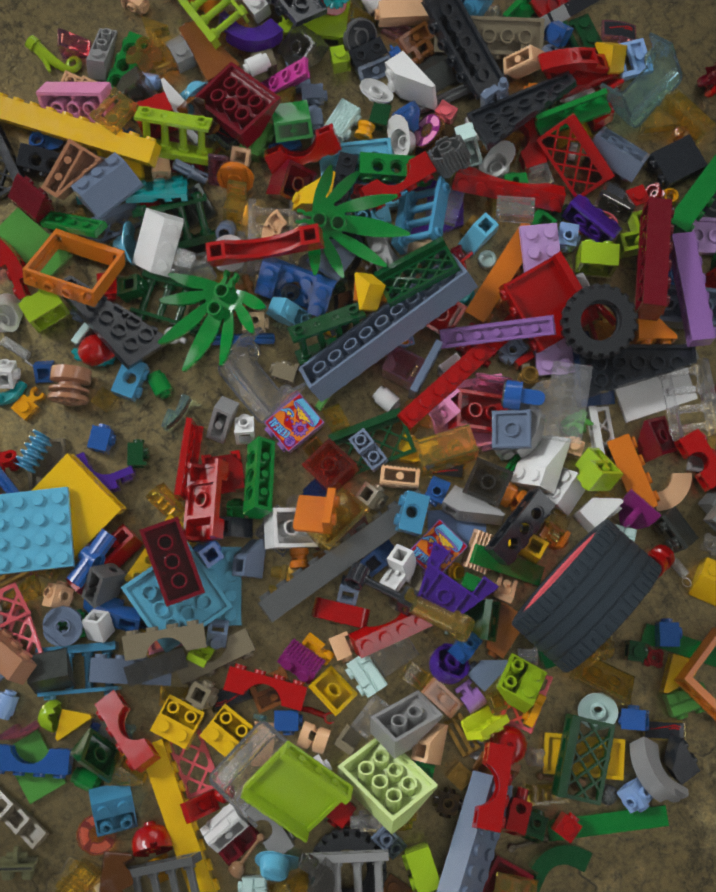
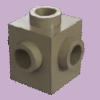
M365 481L355 495V498L362 502L361 506L370 512L373 509L379 512L386 505L389 496L383 493L385 489L377 483L373 486Z
M207 679L194 681L188 690L185 700L192 703L191 705L199 710L211 708L218 700L217 694L219 689L215 688V684Z

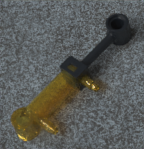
M355 562L351 566L344 579L345 584L350 588L361 590L364 585H367L397 600L396 611L407 616L410 613L449 632L450 636L460 642L468 641L475 626V621L468 615L461 614L459 610L452 612L419 596V591L409 586H405L401 594L369 578L371 573L369 568L361 563Z

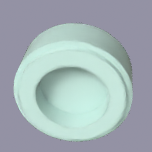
M490 250L481 252L478 257V265L484 270L492 269L497 262L495 253Z

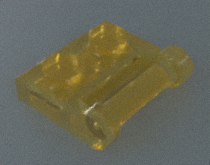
M113 87L110 95L96 110H92L89 115L94 121L116 135L134 116L139 105L122 94L116 87ZM115 99L119 100L103 118L101 115Z

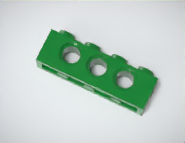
M129 31L127 37H124L121 51L116 54L115 64L113 68L109 69L106 81L111 83L117 107L125 109L134 89L135 74L142 71L152 49L150 38Z
M360 152L358 158V171L360 174L357 180L364 183H370L376 179L384 184L401 183L407 176L406 164L415 156ZM378 167L381 171H375L373 168ZM392 169H398L399 173L393 172ZM433 179L425 184L422 181L417 185L419 187L431 186Z
M260 436L247 444L243 515L256 519H261L272 512L275 441Z

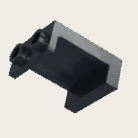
M690 134L652 152L647 159L649 169L655 173L657 182L664 190L693 174H701L708 165Z

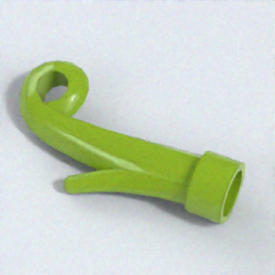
M34 35L28 37L25 42V47L40 58L49 73L52 72L50 64L62 72L66 70L71 73L78 72L82 67V61L77 56L69 57L66 64H64ZM72 62H76L74 66H70Z

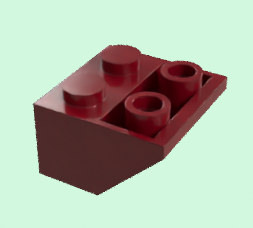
M19 173L15 176L8 198L16 207L20 208L40 226V221L50 211L55 210L51 204L52 200L41 187L37 189L29 177H22Z

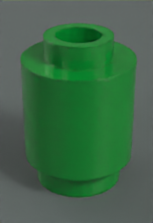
M157 370L147 376L149 379L148 384L156 398L163 400L171 396L173 388L165 373Z
M77 767L70 782L74 783V786L89 792V789L100 787L103 781L85 767Z

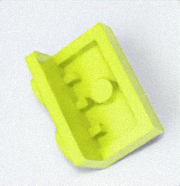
M485 705L463 719L461 725L467 740L483 742L490 739L492 733L503 730V726L510 721L507 714L493 715L490 705Z

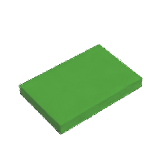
M36 730L12 744L15 745L16 751L22 759L32 763L41 761L49 751V747L40 730ZM25 772V776L15 775L30 804L67 783L66 779L53 778V774H45V777H33V773Z

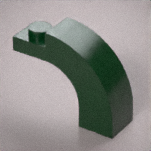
M555 843L543 848L533 857L528 865L535 871L533 874L534 878L528 888L529 892H539L547 874L556 866L569 865L585 872L593 853L572 843Z

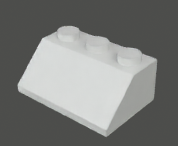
M146 208L132 263L151 273L169 277L168 273L171 271L184 223L183 218Z

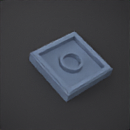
M531 409L492 411L493 450L532 449Z

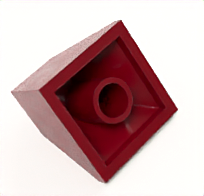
M287 159L271 176L266 194L279 201L293 205L292 198L294 194L314 182L317 173L291 159Z
M665 415L647 419L643 422L637 441L638 455L642 454L645 463L678 451L674 445L676 439Z

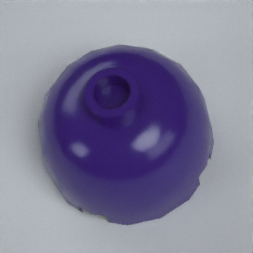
M444 643L430 656L429 669L433 677L439 682L452 685L461 681L469 673L470 665L469 660L462 664L448 652L453 644Z

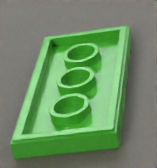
M18 207L0 225V236L18 252L25 264L30 261L50 236ZM58 249L40 272L54 276L73 255L70 252Z

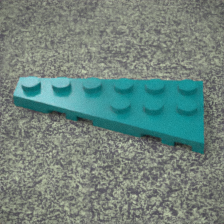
M175 175L171 179L161 177L150 182L140 180L144 186L125 200L126 203L155 202L158 198H162L165 202H172L175 198H181V201H188V179L186 176L183 177V175ZM76 196L77 204H78V205H82V203L79 201L78 197Z

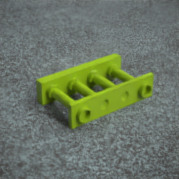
M178 0L215 49L221 46V43L218 41L219 35L236 20L242 17L246 23L250 22L246 16L248 11L242 4L238 5L235 0H222L209 12L201 16L197 13L199 11L198 8L207 0H195L190 3L187 0ZM231 3L236 11L215 29H209L207 26L209 21Z
M147 106L138 107L134 120L142 121V138H146V136L151 137L150 123L161 125V140L156 139L157 143L162 147L159 158L178 159L182 162L209 166L213 156V149L205 147V132H209L213 118L155 109ZM168 126L179 128L180 143L169 141ZM187 129L198 131V146L187 144Z

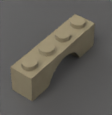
M199 620L186 621V626L179 627L178 623L166 625L167 629L162 630L155 626L146 628L144 633H138V630L126 631V636H122L125 661L146 658L149 647L161 638L178 640L185 647L186 651L205 648L207 645L204 625L199 623Z
M244 628L228 636L227 647L223 655L217 660L208 662L204 668L186 660V657L174 662L173 665L182 685L188 684L190 687L194 681H199V678L204 675L208 678L217 674V669L223 666L225 669L236 664L235 660L241 657L243 660L254 656L253 652L256 651V648L248 630Z

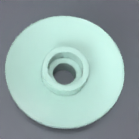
M591 693L580 701L578 716L614 724L618 718V707L610 696L603 693ZM595 707H601L602 709L596 710ZM581 721L585 726L590 728L587 722ZM603 726L598 730H605L609 727Z

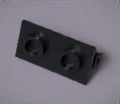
M379 36L348 51L351 57L350 63L358 68L387 54L388 50L381 37Z

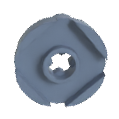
M60 606L50 610L45 615L42 624L46 640L55 646H68L75 643L83 633L84 627L81 614L76 609L68 606ZM66 621L68 627L67 631H60V625L58 623H63Z

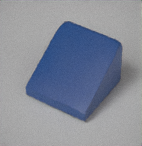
M54 360L36 361L33 364L35 383L53 382L50 380L51 366L55 365Z

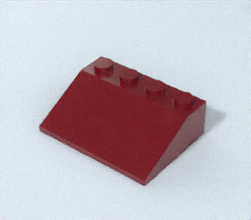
M232 61L195 95V97L206 101L205 108L215 115V121L220 124V128L246 148L250 147L261 136L282 100L280 96Z

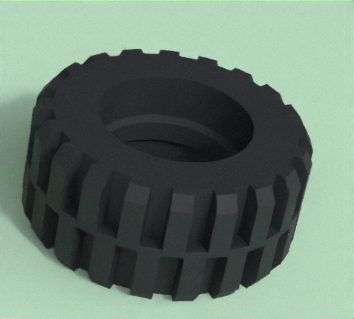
M592 284L576 292L566 302V306L561 312L562 337H565L567 346H570L574 353L582 355L583 358H592L593 360L610 358L625 350L629 343L633 341L635 337L634 332L638 329V324H636L638 313L634 311L636 306L634 302L631 303L628 300L630 296L627 293H621L620 288L610 287V284ZM602 304L607 306L616 318V329L605 340H593L582 329L581 316L584 310L591 305Z
M343 827L341 830L335 829L330 834L324 835L320 842H317L312 853L342 850H378L381 848L372 840L370 834L364 833L357 828L349 829V827ZM384 861V864L382 865V867H383V888H384V882H385L386 877H387L386 861ZM366 862L367 873L362 882L363 892H375L374 865H372V862ZM322 864V867H320L321 892H333V882L328 873L329 864ZM308 868L309 882H311L312 885L311 868ZM341 888L342 892H354V888Z

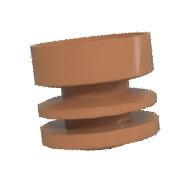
M52 365L50 380L58 384L49 386L48 390L51 392L48 393L47 399L66 406L87 405L89 398L86 396L90 394V391L81 386L91 384L92 371L76 365Z

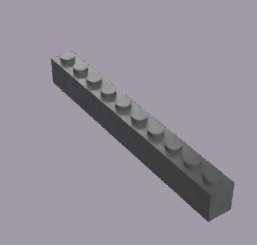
M417 489V490L414 491V492H416V493L422 494V493L419 491V489ZM395 500L386 506L388 510L383 514L379 511L372 516L371 519L373 521L368 525L364 522L355 528L357 532L351 536L348 533L341 538V544L337 547L332 545L324 550L325 555L320 559L316 556L308 562L309 567L304 570L302 568L292 573L293 578L288 582L286 579L275 585L277 589L274 592L270 593L268 590L259 597L261 601L257 604L269 621L272 623L352 566L353 563L359 561L399 531L395 530L396 525L393 524L396 513L399 514L401 507L398 506V502ZM429 504L427 511L431 509V506ZM407 508V515L410 518H414V510Z

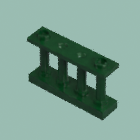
M192 193L191 197H188V201H181L179 199L149 207L140 205L132 211L133 218L140 217L142 224L146 208L166 213L165 210L176 208L178 216L183 218L184 221L182 227L183 235L179 238L176 250L217 240L215 229L211 230L208 227L202 204L203 201H207L206 193ZM194 203L201 226L200 233L197 234L190 232L184 206Z
M143 269L141 276L146 280L148 289L145 290V296L142 297L139 308L130 307V312L142 318V321L149 320L172 327L182 320L186 306H178L174 319L164 317L167 305L161 302L156 314L147 312L146 309L153 288L156 285L162 286L165 289L162 297L171 295L174 290L181 293L203 290L185 287L170 277L151 273ZM206 301L199 302L198 307L204 304ZM200 323L187 334L196 337L200 329Z
M358 302L287 328L293 344L299 343L300 349L294 352L300 366L345 334L341 326L352 323L354 327L360 322V319L366 317L365 312L359 310ZM334 329L336 336L325 340L324 333ZM316 336L318 343L307 347L306 339Z

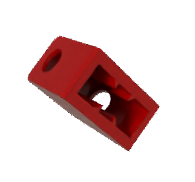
M518 787L516 796L511 797L506 810V824L504 829H501L502 832L516 837L525 836L533 804L527 801L528 789ZM516 806L520 808V813L516 811Z

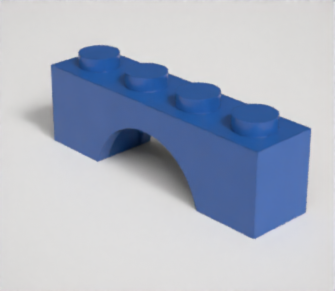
M0 744V774H5V771H13L12 775L25 776V772L33 773V777H45V774H53V778L65 779L66 775L72 774L74 759L70 754L72 749L51 748L41 761L32 763L25 761L19 756L15 745Z

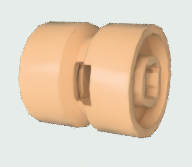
M304 721L296 746L304 749L310 747L312 752L323 755L331 730L324 727L316 728L315 724ZM310 734L315 735L314 741L308 739Z

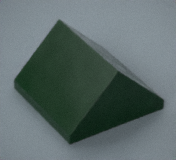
M89 728L71 750L70 754L78 763L107 783L111 782L120 752L116 745L94 729Z

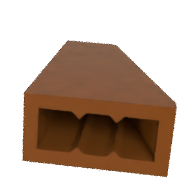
M194 21L186 22L178 27L180 35L186 40L194 55L196 66L207 84L231 61L240 67L239 62L222 46L215 49Z

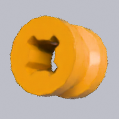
M359 120L357 124L358 130L355 131L354 137L360 141L371 140V134L376 128L375 125L367 120Z

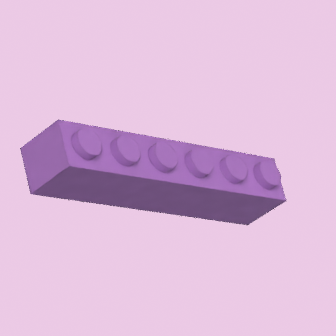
M695 232L675 233L670 236V242H673V249L669 255L672 260V270L687 347L710 345L716 338V327H713V311L709 307L710 296L709 292L706 291V276L702 272L703 261L698 252L699 241L695 237Z

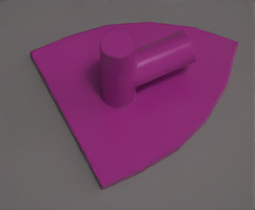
M632 489L622 499L624 502L620 505L622 509L619 511L620 525L626 528L642 529L650 526L661 517L659 512Z

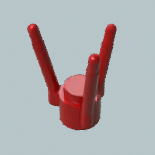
M594 304L593 306L597 313L600 312L612 326H615V317L602 304ZM593 322L589 323V327L591 329L594 340H598V336L595 331Z

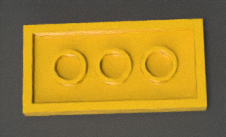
M544 732L543 774H555L562 738L560 733ZM588 736L586 738L590 747L599 742L595 736ZM613 738L606 779L624 781L625 739ZM583 741L576 746V751L579 755L588 750ZM602 746L593 750L598 760L604 756L605 751ZM590 753L582 758L586 767L595 762ZM579 761L573 764L572 771L575 776L584 770ZM598 766L589 771L593 778H598L601 773Z

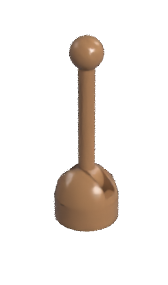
M541 772L536 776L539 781L544 779L553 781L554 777L546 776ZM580 777L578 781L584 788L586 786V777ZM575 781L570 784L574 791H580Z
M259 833L257 835V840L241 861H234L227 868L233 877L240 879L246 870L244 863L257 845L264 841V834Z

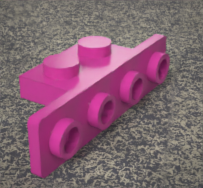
M303 57L261 83L274 93L281 90L288 91L310 78L308 58Z

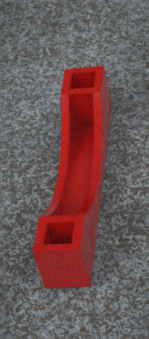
M470 166L466 169L455 171L452 178V190L560 213L566 197L564 186L550 183L529 184L513 182L489 175Z
M318 223L300 226L288 232L264 238L219 240L205 243L207 262L213 267L324 248L323 232Z

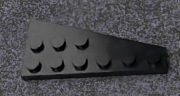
M566 71L466 113L467 119L473 123L474 130L486 149L490 150L577 87L576 80L569 71Z
M71 275L63 279L90 289L89 286ZM104 295L95 307L63 297L127 370L168 345L158 344V340L164 336V334L158 331V328L144 323L142 318L119 304H113L108 301Z
M629 344L619 354L600 360L586 359L579 354L581 400L694 366L697 363L696 346L687 347V344Z

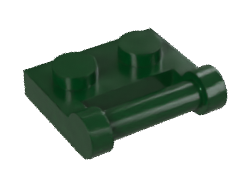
M588 13L569 21H563L564 24L574 28L582 47L594 48L596 42H602ZM571 34L568 40L571 48L581 47L578 46L573 34Z

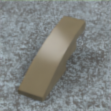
M0 786V821H4L15 835H20L31 849L36 850L50 833Z

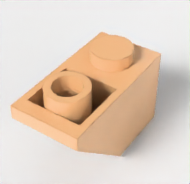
M437 723L413 746L411 759L428 764L441 765L448 725Z

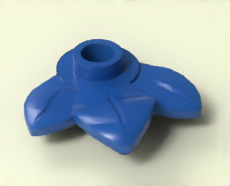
M32 131L29 137V145L47 150L58 149L63 144L62 140L43 135L40 132Z

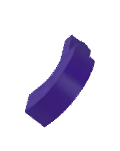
M225 10L219 14V25L230 16ZM272 18L262 25L253 28L244 27L235 21L223 31L226 33L227 43L246 52L267 50L283 41V29Z
M82 452L76 455L112 493L121 490L120 482L122 484L131 482L133 477L137 476L132 466L111 474H99L92 468L86 453Z

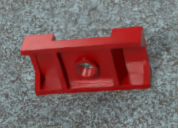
M217 458L215 463L212 464L189 463L183 532L187 541L195 543L223 539L224 519L219 518L222 482L227 481L229 462Z

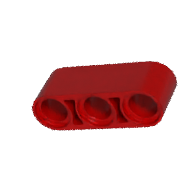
M315 597L311 616L356 628H363L368 624L371 610Z

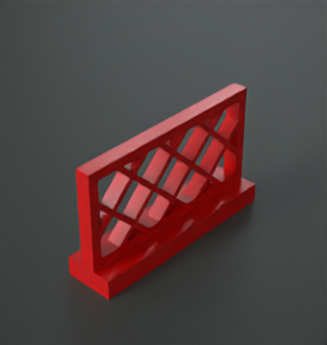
M574 112L536 139L574 198L577 196L574 190L575 182L586 184L585 191L580 194L585 196L607 180L615 177L613 171ZM565 123L571 129L569 137L558 135L559 128ZM547 136L555 137L554 147H545L541 140ZM557 138L568 139L566 150L556 149ZM570 140L579 141L581 144L579 152L568 151ZM555 151L566 153L564 163L555 162L553 159ZM568 153L579 155L576 166L566 164ZM581 156H587L591 159L589 168L579 166ZM565 166L576 168L574 179L565 177ZM578 169L589 170L587 181L576 179ZM591 171L599 172L602 179L597 183L589 182Z
M186 417L173 496V500L184 502L186 501L189 463L199 464L204 426H197L193 418Z

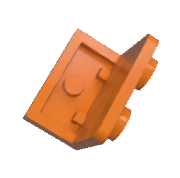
M328 488L326 497L300 495L297 501L293 529L299 532L332 535L333 525L336 526L337 523L336 508H339L340 496H337L336 488Z

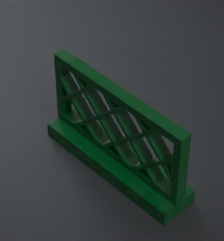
M441 236L392 262L387 267L379 269L374 274L377 279L386 285L383 293L390 307H393L460 271V268ZM435 264L440 265L438 269H432V268L434 267ZM446 265H453V267L444 270ZM417 274H423L420 279L415 278ZM429 274L434 275L432 278L426 279ZM400 283H405L403 288H398ZM411 284H417L415 287L409 288ZM394 293H399L398 296L391 299Z
M400 407L328 435L344 479L371 470L369 466L362 463V456L359 462L349 458L354 446L349 443L348 439L362 428L368 434H371L372 439L376 431L382 430L387 432L383 442L373 439L376 443L381 444V450L384 446L393 450L387 463L417 452L408 427L397 416L402 411ZM402 422L403 425L401 435L391 432L394 424ZM389 434L399 438L395 448L385 444ZM402 439L409 442L410 450L405 452L398 450ZM342 444L350 445L347 456L340 454L337 446ZM348 460L357 463L355 470L347 473L345 469Z
M566 713L552 784V795L601 806L616 725ZM581 721L587 722L591 728L585 735L580 731ZM603 726L609 727L608 736L601 739L597 730ZM594 733L599 742L590 747L586 738ZM583 741L588 750L579 755L576 751V746ZM602 746L605 751L604 756L598 760L593 750ZM590 753L595 762L586 767L582 758ZM579 761L584 770L575 776L572 767L573 764ZM598 766L601 773L594 780L589 771ZM587 774L591 783L583 788L578 779ZM575 781L580 791L574 795L567 794L569 785ZM592 786L597 791L595 800L589 799L585 792Z

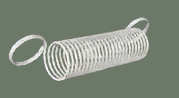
M6 336L8 341L3 342L5 344L4 347L7 348L8 346L10 351L14 348L15 354L17 355L18 353L19 357L21 355L19 350L22 349L24 354L21 355V358L27 364L33 366L25 359L27 357L25 354L31 355V352Z
M675 561L674 564L681 567H678L677 570L673 565L671 567L682 578V584L683 579H688L691 582L689 578H683L678 572L680 570L682 573L689 574V571L683 568L684 566L681 562Z

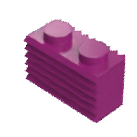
M293 639L277 662L282 668L295 674L300 681L310 685L326 661L316 655L315 652H312V650H309V648H306L305 645Z

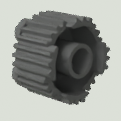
M460 134L456 135L455 138L443 136V138L436 140L435 148L427 152L437 170L436 172L443 175L444 178L452 177L455 171L466 169L471 164L469 160L471 159V154Z

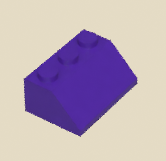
M580 194L569 203L562 214L566 221L578 224L579 231L588 239L595 240L596 242L613 241L622 230L615 220L608 218L603 210L596 208L587 197Z

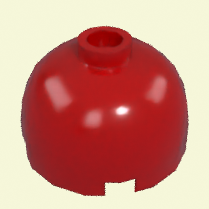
M504 725L503 730L490 735L487 743L492 742L514 747V753H516L515 762L518 763L524 758L527 751L525 735L520 729L512 725Z
M156 821L145 822L144 827L139 828L132 838L134 857H149V854L153 853L161 855L173 849L172 840L167 828L156 824Z

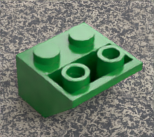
M307 100L278 105L272 115L276 143L314 138Z

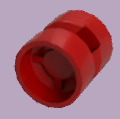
M656 545L647 553L648 556L661 565L662 569L659 577L675 562L674 552L666 545Z

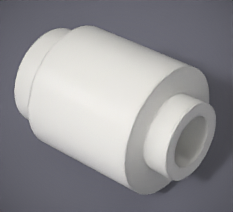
M259 53L244 60L245 64L242 65L244 71L252 77L268 71V68L271 67L266 53Z
M380 386L372 396L375 399L374 402L386 412L397 409L401 405L399 403L400 398L387 387Z

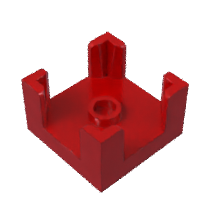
M240 450L230 451V454L214 457L211 454L201 455L203 465L215 463L217 458L229 462L228 477L226 482H222L221 495L244 492L245 477Z

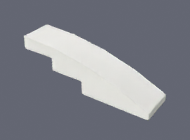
M163 77L161 83L173 111L178 112L177 108L185 100ZM187 129V139L192 145L198 146V135L193 130Z

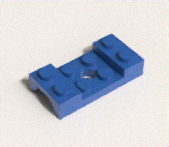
M275 257L262 260L254 293L270 299L274 296L282 297L281 289L285 284L298 282L301 285L299 289L300 295L292 302L307 308V313L317 317L329 312L328 306L337 284L336 280L320 274L313 275L312 271Z

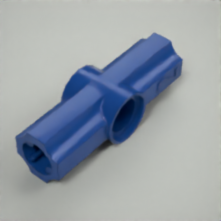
M101 529L91 545L85 546L78 555L79 561L67 576V579L82 588L86 582L90 567L105 563V555L117 538Z

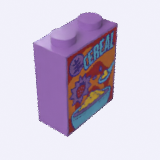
M300 393L264 422L267 426L265 431L271 438L275 436L279 440L276 443L283 452L287 450L289 454L325 426L324 421Z
M440 519L410 548V550L414 551L416 565L419 564L423 568L421 572L424 575L434 542L450 551L439 567V570L442 572L468 547Z

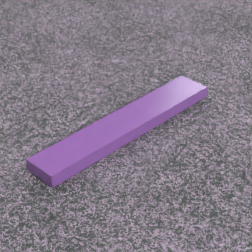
M554 315L440 329L439 333L440 340L443 342L442 349L556 335Z

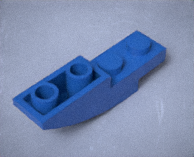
M113 598L96 608H93L84 599L83 609L88 613L93 609L108 611L113 625L117 629L131 631L139 630V628H148L134 607L124 606L125 600Z

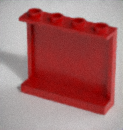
M560 251L508 283H504L498 289L500 290L499 295L501 299L509 305V312L513 318L525 319L554 315L556 335L528 338L530 348L538 354L565 338L561 334V312L566 306V302L576 292L581 290L582 286ZM593 305L584 310L581 316L582 327L600 317Z

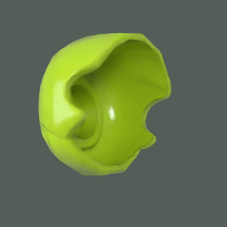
M54 699L46 702L38 714L40 726L51 733L56 732L58 728V715L61 714L62 703L59 700Z

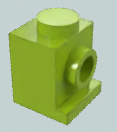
M344 45L329 47L333 74L351 71L349 52L345 51Z

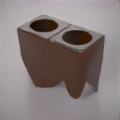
M195 96L188 97L177 108V111L188 114L186 105L192 104L194 107L192 115L213 118L208 133L205 132V136L217 133L220 124L215 121V115L205 108L206 101Z
M103 851L99 892H123L122 890L133 884L131 873L126 867V864L135 860L130 853Z

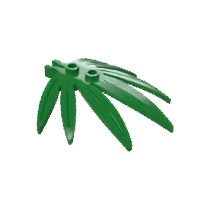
M329 165L317 185L312 211L306 212L303 209H297V212L303 213L304 216H310L311 219H296L295 223L319 224L323 232V251L329 263L341 278L344 277L342 262L329 237H333L339 244L358 257L373 264L387 267V264L374 251L358 240L343 234L342 231L370 237L409 236L410 232L381 220L345 215L348 212H357L383 205L396 199L398 195H369L334 206V203L350 190L360 172L355 171L344 178L326 198L333 177V166ZM320 249L308 251L313 275H317L319 270Z
M225 269L224 278L220 283L193 275L168 273V276L177 283L188 288L203 291L182 292L159 299L162 304L186 306L206 301L180 320L158 340V344L165 345L183 337L193 330L207 315L187 354L182 367L183 372H187L205 355L214 342L222 322L219 365L221 367L224 366L234 339V311H236L245 329L252 335L255 334L252 317L243 304L257 311L266 310L267 307L256 296L235 289V284L240 279L238 273H234V276L229 280L231 273Z

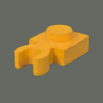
M36 386L31 388L28 397L23 394L11 407L25 421L39 408L36 403L44 400L46 397L43 392L39 396H35V393L39 390Z
M311 632L302 642L306 648H309L316 655L325 659L324 666H327L335 656L332 651L324 649L325 643Z
M538 694L533 707L526 713H523V724L533 728L541 707L547 698L546 696Z

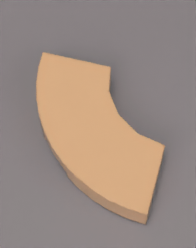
M278 209L273 211L266 219L261 238L282 234V231L288 226L287 221Z
M692 473L671 474V480L667 488L657 492L660 501L657 502L658 506L654 507L657 512L671 509L685 498L692 483Z

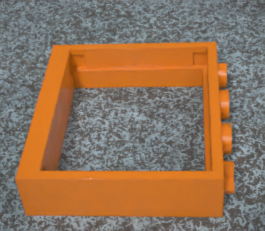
M56 228L22 269L24 284L95 307L124 268L125 251ZM58 249L109 265L92 289L40 272Z
M714 627L674 681L716 721V699L693 678L716 646V627Z

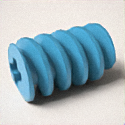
M33 429L32 432L36 436L28 437L32 443L25 442L24 445L27 450L20 449L23 457H15L19 461V463L15 464L30 473H36L33 466H40L37 459L44 460L41 453L48 454L45 446H53L49 441V437Z

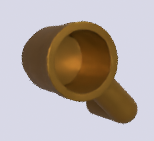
M533 366L524 367L518 375V381L524 382V388L535 386L546 391L551 385L548 380L542 382L538 379V370Z

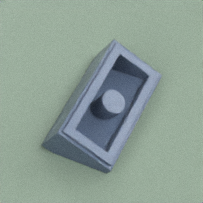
M385 54L358 68L354 67L360 82L365 78L377 80L386 76L385 62L391 59L390 55Z

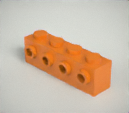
M628 433L608 441L607 445L614 462L623 473L621 479L627 493L632 489L653 508L657 507V502L660 501L657 491H652L650 484L653 481L649 472H644L642 466L646 464L642 454L637 455L635 448L638 445L635 437H630Z

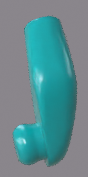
M19 380L14 389L0 393V406L16 402L23 395L28 385Z

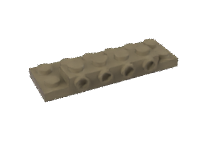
M470 15L495 61L502 60V57L509 56V54L512 55L515 51L526 48L530 44L539 49L543 48L545 18ZM434 34V53H445L438 48V40Z

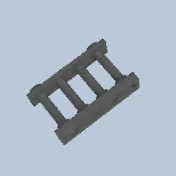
M201 851L127 867L133 878L134 892H143L140 880L143 875H147L150 878L153 892H162L158 878L159 872L162 871L168 874L172 892H181L176 874L177 868L181 867L186 870L191 892H200L194 867H196L195 864L202 860Z

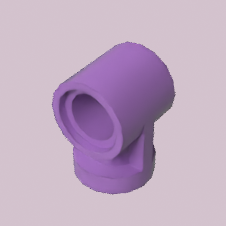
M469 678L454 690L457 694L461 692L463 696L460 700L470 714H473L488 702L477 687L472 689L470 684L473 682Z

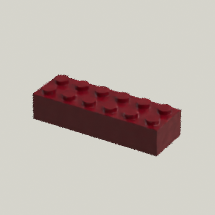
M649 197L640 214L635 293L636 307L634 309L635 313H638V319L657 321L661 314H664L665 308L670 303V295H667V291L671 285V277H668V272L672 267V260L669 259V254H671L673 249V242H670V236L673 235L674 225L671 224V219H673L675 208L672 207V199Z

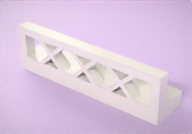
M588 406L585 410L588 413L586 418L594 423L593 426L588 425L591 445L593 448H599L605 454L604 448L607 447L609 449L607 442L615 439L609 406ZM604 411L606 419L601 424L599 422L598 412ZM601 429H604L609 434L606 442L602 439Z

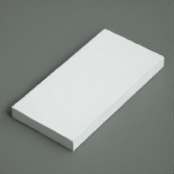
M686 368L614 390L626 423L698 399Z

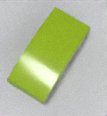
M207 646L190 650L186 660L204 668L216 649Z

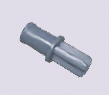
M175 159L172 163V169L186 175L187 179L192 178L203 185L206 183L209 174L195 168L193 164L190 166L178 159Z

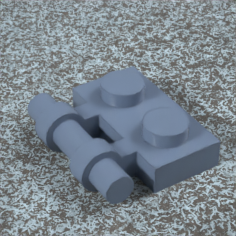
M506 77L500 78L498 87L494 84L490 88L483 90L480 94L481 107L509 96V83Z

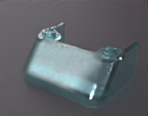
M652 32L649 34L652 48L644 56L646 68L622 92L619 88L613 89L604 83L600 85L601 89H607V101L611 103L614 111L633 128H638L679 86L683 77L673 43Z

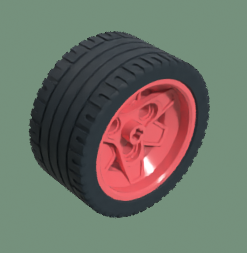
M605 519L589 532L538 586L514 617L512 626L522 635H525L532 644L534 643V646L543 652L563 672H570L600 648L637 608L658 579L662 569L661 565L648 556L642 548L629 539L609 519Z

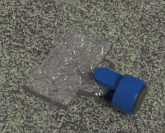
M554 361L551 380L538 382L532 389H524V382L507 380L504 383L501 406L504 409L520 410L521 403L529 404L531 411L537 417L545 419L542 439L581 444L593 366Z

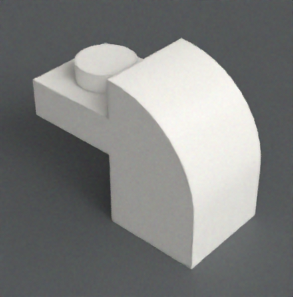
M396 544L387 557L389 569L379 583L398 592L405 582H410L416 567V557L414 551Z

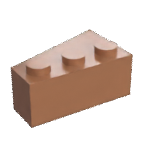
M68 139L41 188L56 198L65 200L74 192L71 185L99 165L104 159L77 142Z
M7 629L0 630V674L8 681L24 685L37 664L32 660L33 656L23 650V645L13 638V634Z

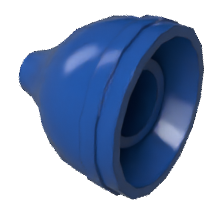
M415 100L392 114V116L395 114L403 116L408 123L409 130L412 132L419 129L420 108Z

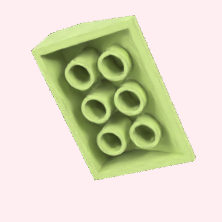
M376 738L337 766V775L353 786L352 795L391 834L406 824L438 787V784L405 753L394 759Z

